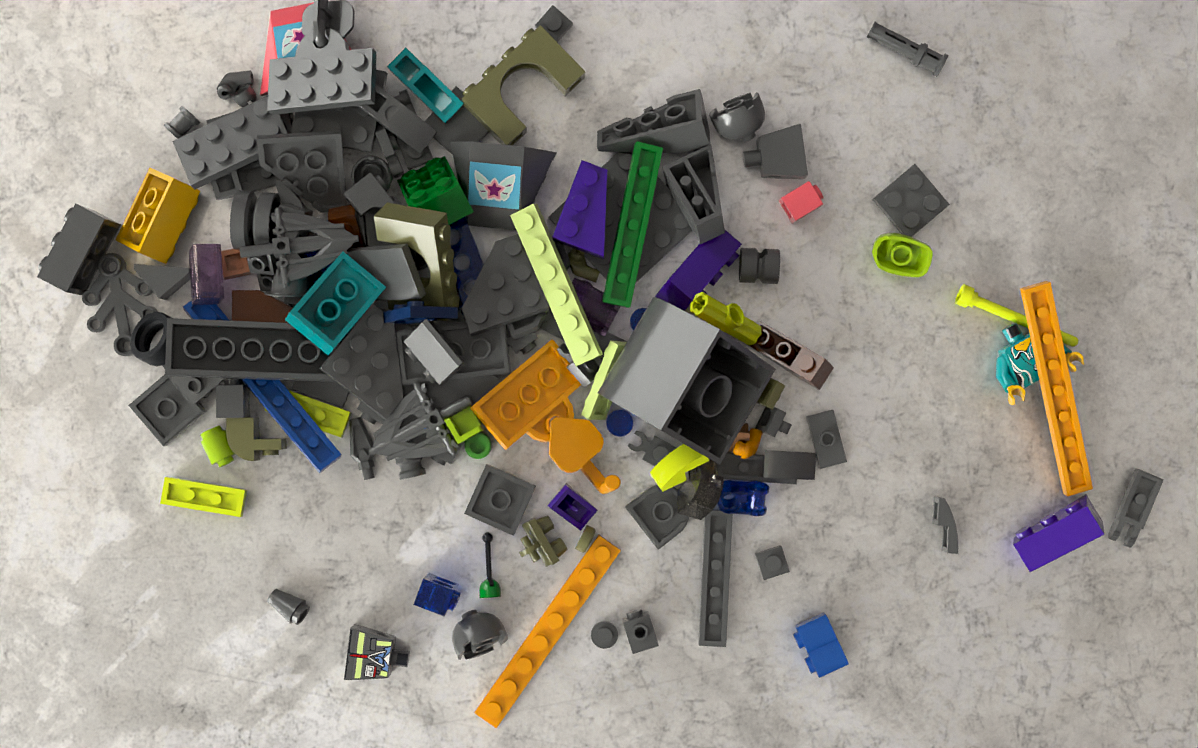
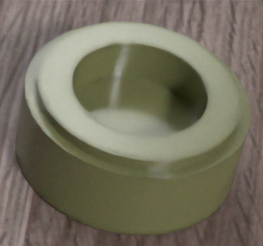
M586 525L575 547L576 550L582 553L586 552L596 532L595 528Z

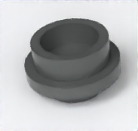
M608 621L598 622L591 631L592 642L602 649L612 647L618 639L616 627Z

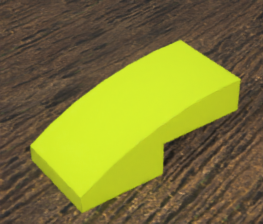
M682 444L664 457L650 471V474L662 492L686 481L685 472L708 462L709 458Z

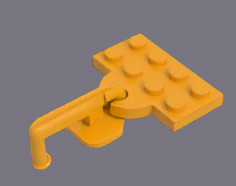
M551 339L470 407V409L505 450L525 433L534 440L543 443L549 442V455L562 471L574 473L580 469L601 494H608L618 489L621 481L616 475H609L605 478L591 462V459L603 447V437L589 420L574 418L573 406L568 396L579 388L581 383L566 368L569 362L558 353L557 349L559 346Z

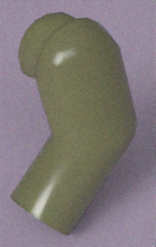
M572 248L568 253L572 273L596 283L600 271L587 265L584 252Z

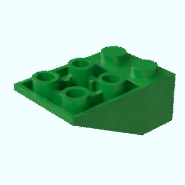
M445 156L433 158L425 166L418 170L407 171L397 180L408 206L447 213L448 225L474 212Z

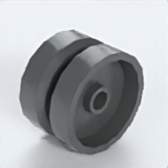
M236 191L230 213V239L234 249L240 250V247L253 246L254 244L273 243V229L276 227V222H273L271 213H274L275 208H278L281 204L278 193L262 192L257 199L254 191Z

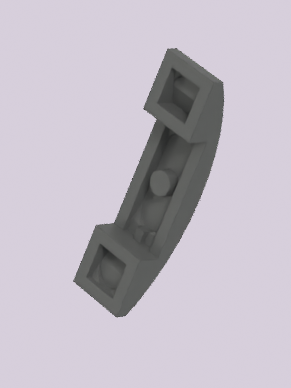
M256 161L212 181L211 184L216 200L234 197L237 190L256 192L276 186L275 180H279V178L270 171H266L260 166V162Z

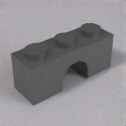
M371 173L344 192V197L360 217L370 210H380L386 203L402 205L396 197L391 199L385 190L388 187L379 175L374 177ZM380 241L383 245H396L394 243Z

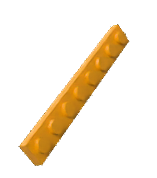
M1043 281L1020 288L1062 490L1063 494L1068 497L1092 490L1093 486L1051 282Z
M601 535L596 537L474 712L495 728L499 726L621 549Z

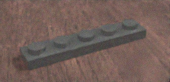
M705 509L699 646L726 647L732 510Z

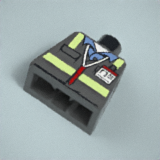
M354 624L350 628L344 680L389 678L393 666L408 667L410 651L395 649L396 636Z

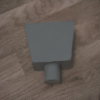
M801 124L762 135L756 140L757 150L743 152L744 167L760 166L761 178L805 179L808 176Z

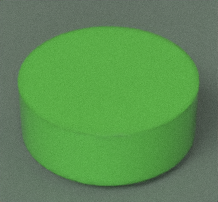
M483 432L476 434L465 441V451L474 459L486 457L492 449L490 437Z

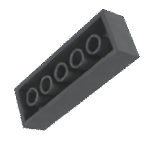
M167 318L165 375L335 382V380L319 369L330 354L324 353L289 323Z

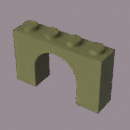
M541 25L535 30L533 28L529 29L522 36V43L516 48L510 47L502 55L501 58L503 60L496 67L494 65L488 67L482 74L483 79L477 85L474 83L470 84L462 93L464 96L462 98L463 106L502 145L513 146L527 133V127L505 105L501 97L502 85L512 73L523 69L538 71L545 75L564 96L569 94L585 78L584 69Z
M386 203L374 215L377 240L394 244H408V247L418 252L424 258L430 270V278L420 277L426 295L421 299L387 300L388 309L394 310V305H407V302L423 301L424 306L459 308L460 298L457 295L456 288L457 274L454 272V251L451 249V227L448 225L447 213Z

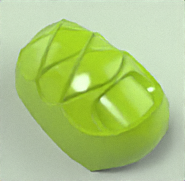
M884 233L875 239L872 246V255L877 266L891 274L921 277L928 272L933 256L931 247L910 236L899 233Z

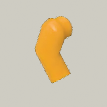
M750 429L749 441H746V443L737 441L733 449L734 455L741 456V459H747L755 455L763 433L758 429Z

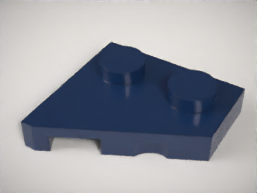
M423 301L407 302V305H394V310L383 312L384 323L411 324L420 323L426 319L430 321H437V318L457 319L458 308L424 306Z

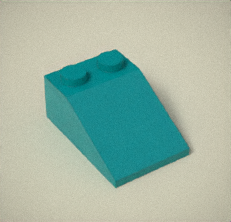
M342 251L289 312L285 320L324 353L329 355L383 292L386 286Z

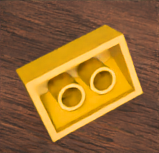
M149 167L115 240L138 253L166 264L168 259L174 254L175 244L180 234L186 228L191 210L197 205L200 190H194L192 186Z

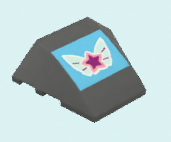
M472 141L450 142L458 182L474 211L466 216L468 226L517 231L510 215L535 203L538 191L542 183H544L546 173L557 152Z

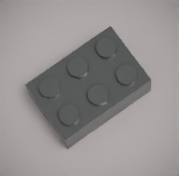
M75 203L74 207H71L64 217L65 224L61 232H57L51 242L52 249L49 255L45 256L38 267L40 272L37 277L67 293L83 295L98 270L100 258L107 253L121 224L92 209Z

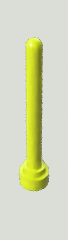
M966 284L960 287L955 298V304L964 308L976 306L1028 328L1025 315L978 296V292H975L973 287ZM1061 331L1064 344L1071 347L1078 345L1079 340L1077 337Z

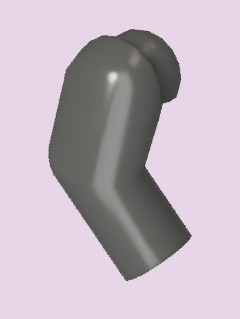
M252 71L227 73L218 84V96L223 100H227L232 97L240 85L253 84Z

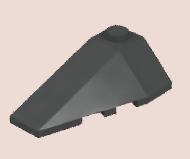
M697 89L674 95L666 99L667 104L654 110L650 106L643 110L644 114L633 120L626 117L598 130V151L633 152L637 141L662 147V153H686L697 151L710 145V131L701 90Z

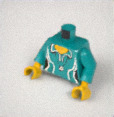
M1017 323L1002 330L1009 344L998 350L999 357L996 359V378L1004 391L1008 393L1010 405H1015L1014 395L1020 396L1022 401H1025V388L1039 380L1030 333L1023 335ZM1064 345L1068 369L1071 372H1076V367L1072 362L1079 361L1084 365L1083 356L1079 352H1072Z

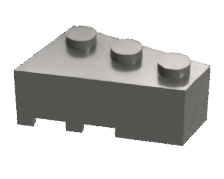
M711 144L662 166L666 186L669 188L699 243L702 244L724 234L725 228Z

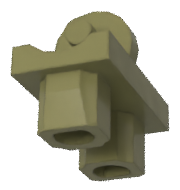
M549 516L537 520L534 518L522 524L527 535L520 539L525 547L519 552L521 557L529 554L533 562L541 559L546 567L560 561L558 557L568 549L561 538H557L549 543L544 535L554 529V524Z

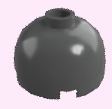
M758 92L755 93L754 97H752L751 93L737 96L723 103V110L718 112L717 108L710 112L709 116L713 126L722 137L730 140L740 139L741 142L753 139L756 136L755 132L760 129L765 120V110Z
M477 610L464 613L461 616L462 620L456 624L452 633L454 650L459 660H461L463 655L467 660L489 653L494 650L492 647L494 643L499 641L500 645L508 640V635L500 619L487 612L478 613Z

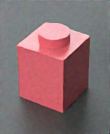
M810 181L781 197L779 203L793 224L823 205L821 201L823 195L817 185L812 186Z

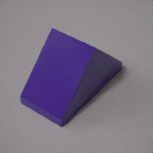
M567 483L548 504L553 511L580 531L598 511Z

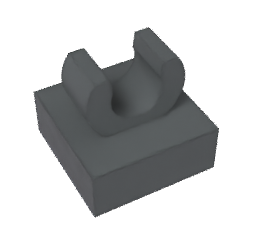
M765 407L755 429L775 437L778 431L788 434L792 424L783 421L786 412L776 407L773 410Z

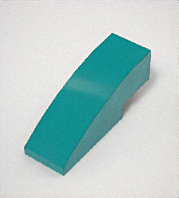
M406 47L387 66L444 123L464 105Z

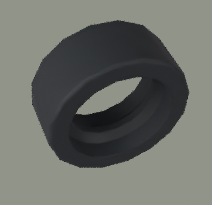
M156 311L147 314L138 322L130 340L131 352L136 358L156 367L165 365L167 318H171L170 316ZM164 327L159 343L150 350L153 337Z

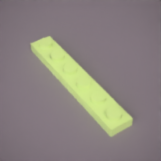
M532 204L510 215L575 366L603 355L538 204Z

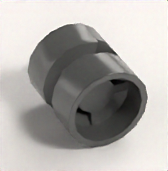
M756 248L740 249L739 283H755L757 279H760L762 284H778L780 275L779 249H763L761 253Z

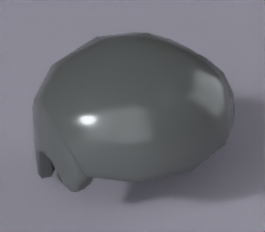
M370 155L360 158L353 166L351 173L353 185L371 173L374 177L379 175L388 187L385 191L390 188L393 176L385 160Z

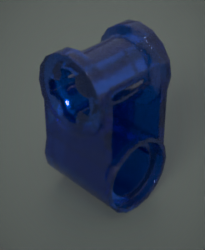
M724 480L716 488L718 507L727 514L763 516L767 512L765 498L769 493L770 487L766 483L759 481ZM726 495H734L731 499L723 498Z

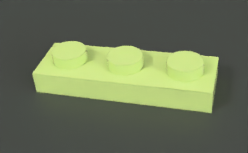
M610 340L608 347L605 349L604 358L594 377V383L581 413L585 418L589 420L606 419L612 401L597 392L627 342Z

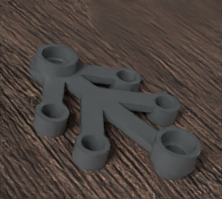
M107 253L100 258L98 263L100 274L90 289L83 293L82 301L88 306L98 305L101 301L100 292L108 282L111 292L96 314L88 319L87 328L91 332H102L106 327L105 320L114 308L119 336L114 341V350L118 355L132 356L131 349L129 351L124 349V343L131 340L126 306L138 313L141 319L145 317L147 310L151 309L153 312H156L157 309L144 305L122 290L121 279L135 287V291L141 296H149L153 291L148 286V290L142 293L140 287L145 283L144 280H141L126 269V262L122 256L116 253ZM111 262H115L117 268L111 272L109 265ZM91 293L95 295V300L92 303L88 301V295ZM96 319L100 321L98 329H94L92 325Z

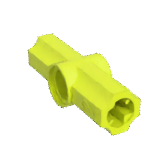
M704 292L696 294L690 303V312L749 346L755 344L762 334L761 326L745 317L742 309L736 303L725 305Z

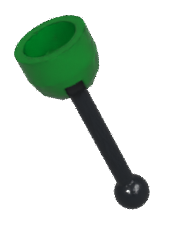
M486 532L483 534L482 540L485 542L487 579L480 585L479 598L501 597L500 585L496 580L492 579L490 542L493 540V536L491 533Z

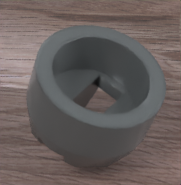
M250 84L241 87L232 95L236 103L241 107L249 105L247 102L250 100L252 103L256 101V93Z

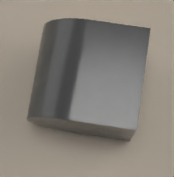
M653 297L597 393L720 465L776 369L721 329L668 302Z

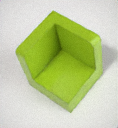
M471 406L444 420L458 444L485 430L478 417L470 409Z

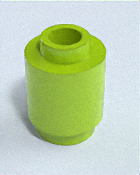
M220 425L200 434L202 438L201 444L212 465L218 464L220 468L234 461L233 456L235 453L227 442L226 430H222Z

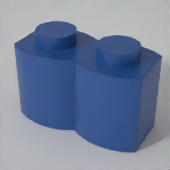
M824 612L795 625L797 632L793 636L799 649L805 647L809 657L804 660L811 674L816 672L820 678L849 665L830 621Z

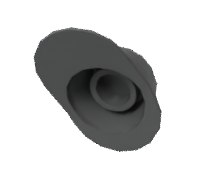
M277 268L271 291L265 292L264 295L277 297L304 296L312 287L310 276L292 281L289 288H284L282 284H278V275L281 274V270Z

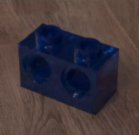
M428 573L422 580L413 605L445 617L449 610L453 611L457 606L461 592L457 591L459 584Z

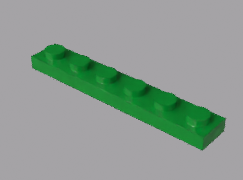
M638 141L634 145L602 303L625 308L631 307L663 152L662 147Z

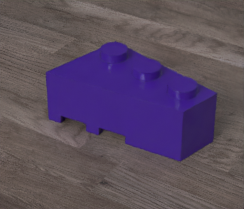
M581 160L552 236L553 241L603 260L607 169Z
M726 230L720 236L702 244L699 243L655 297L685 311L696 294L700 292L707 294L703 289L708 283L714 286L722 277L723 273L720 269L724 265L730 267L740 256L736 251L742 244Z
M1087 494L1056 513L1045 516L1032 527L1027 526L1015 533L1016 537L1013 539V545L1029 572H1032L1105 535L1103 521Z

